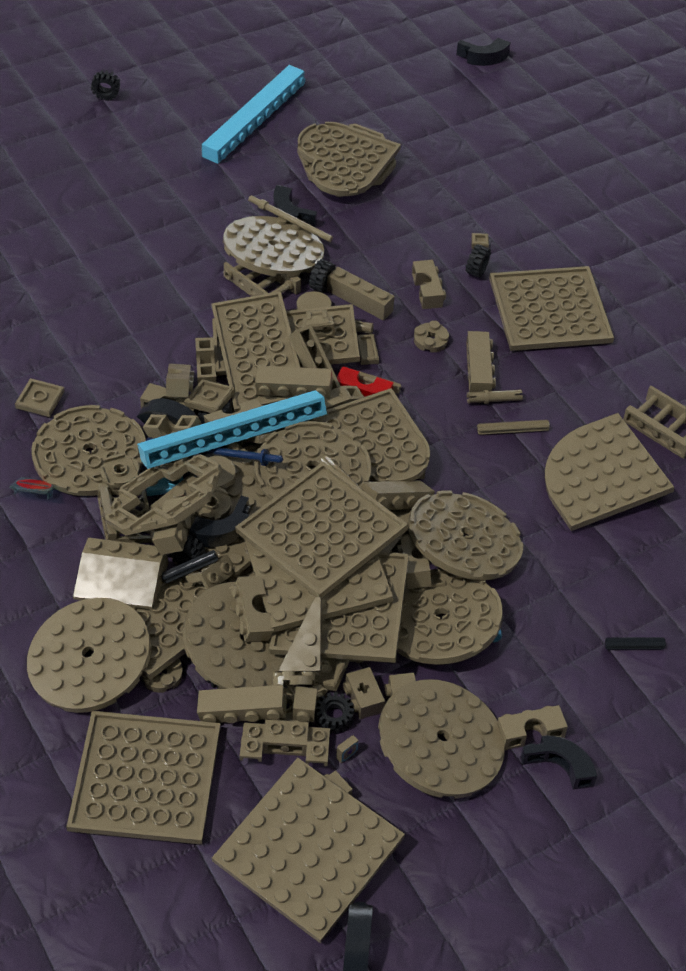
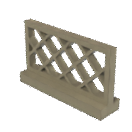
M99 483L97 499L105 540L128 543L136 541L138 543H153L154 529L144 531L150 534V536H143L140 534L141 532L129 536H120L119 534L121 533L108 525L105 517L108 513L112 512L111 505L115 499L111 495H120L118 492L120 488L112 490L107 487V483ZM145 490L142 492L141 497L138 498L140 504L137 505L143 508V510L138 511L134 509L130 512L138 518L150 511Z

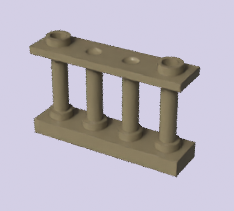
M227 262L224 263L225 278L250 296L267 294L268 292L264 288L275 281L282 285L270 293L281 291L282 294L290 290L296 295L301 292V279L298 276L286 277V274L276 273V276H270L256 284L252 280L261 275V273L252 271L245 276L240 272L245 267L240 264L233 267Z
M650 386L646 396L647 401L638 409L629 405L625 410L623 420L631 427L684 459L686 457V435L681 437L675 431L683 423L686 424V406ZM652 405H655L662 410L652 419L644 413ZM670 414L677 420L667 428L659 422L666 415Z

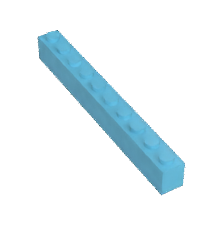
M288 65L202 143V157L217 164L225 159L249 134H252L263 121L269 118L275 110L304 85L305 71Z
M315 390L138 443L141 462L149 469L326 415L324 396Z

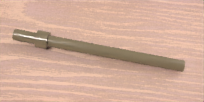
M252 195L248 199L249 202L257 205L263 211L267 210L328 242L333 240V236L270 205L264 199L260 200Z

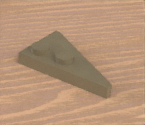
M315 597L280 666L279 671L281 673L283 671H295V673L321 672V597Z

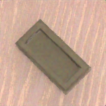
M374 334L357 335L361 365L379 364Z

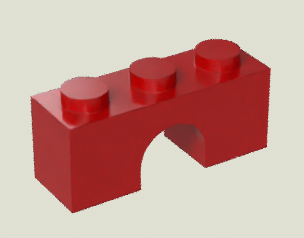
M344 366L337 376L340 386H357L364 397L390 388L393 390L394 382L376 377L375 381L371 384H362L359 382L360 371Z

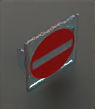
M20 477L9 486V488L14 490V494H17L19 491L47 494V499L52 497L53 488L55 487V485L43 480Z

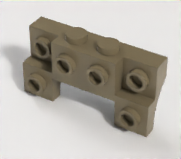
M265 720V724L244 723L240 760H243V758H253L262 762V753L306 756V764L308 765L309 762L324 763V766H327L330 728L308 727L309 722H300L298 720Z

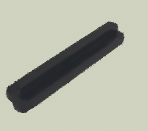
M212 550L162 572V579L167 584L219 560L218 554L215 550Z
M607 637L605 639L606 649H665L666 646L664 637Z

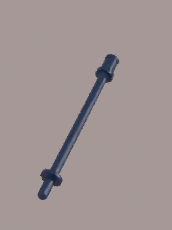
M148 437L146 441L151 440V439H155V438ZM215 448L202 452V454L258 460L262 466H267L268 462H283L282 456L270 454L268 449H263L261 453Z

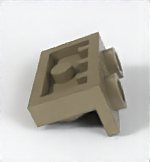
M228 555L219 556L217 562L185 576L188 583H203L206 590L221 584L234 574L232 570L233 565Z

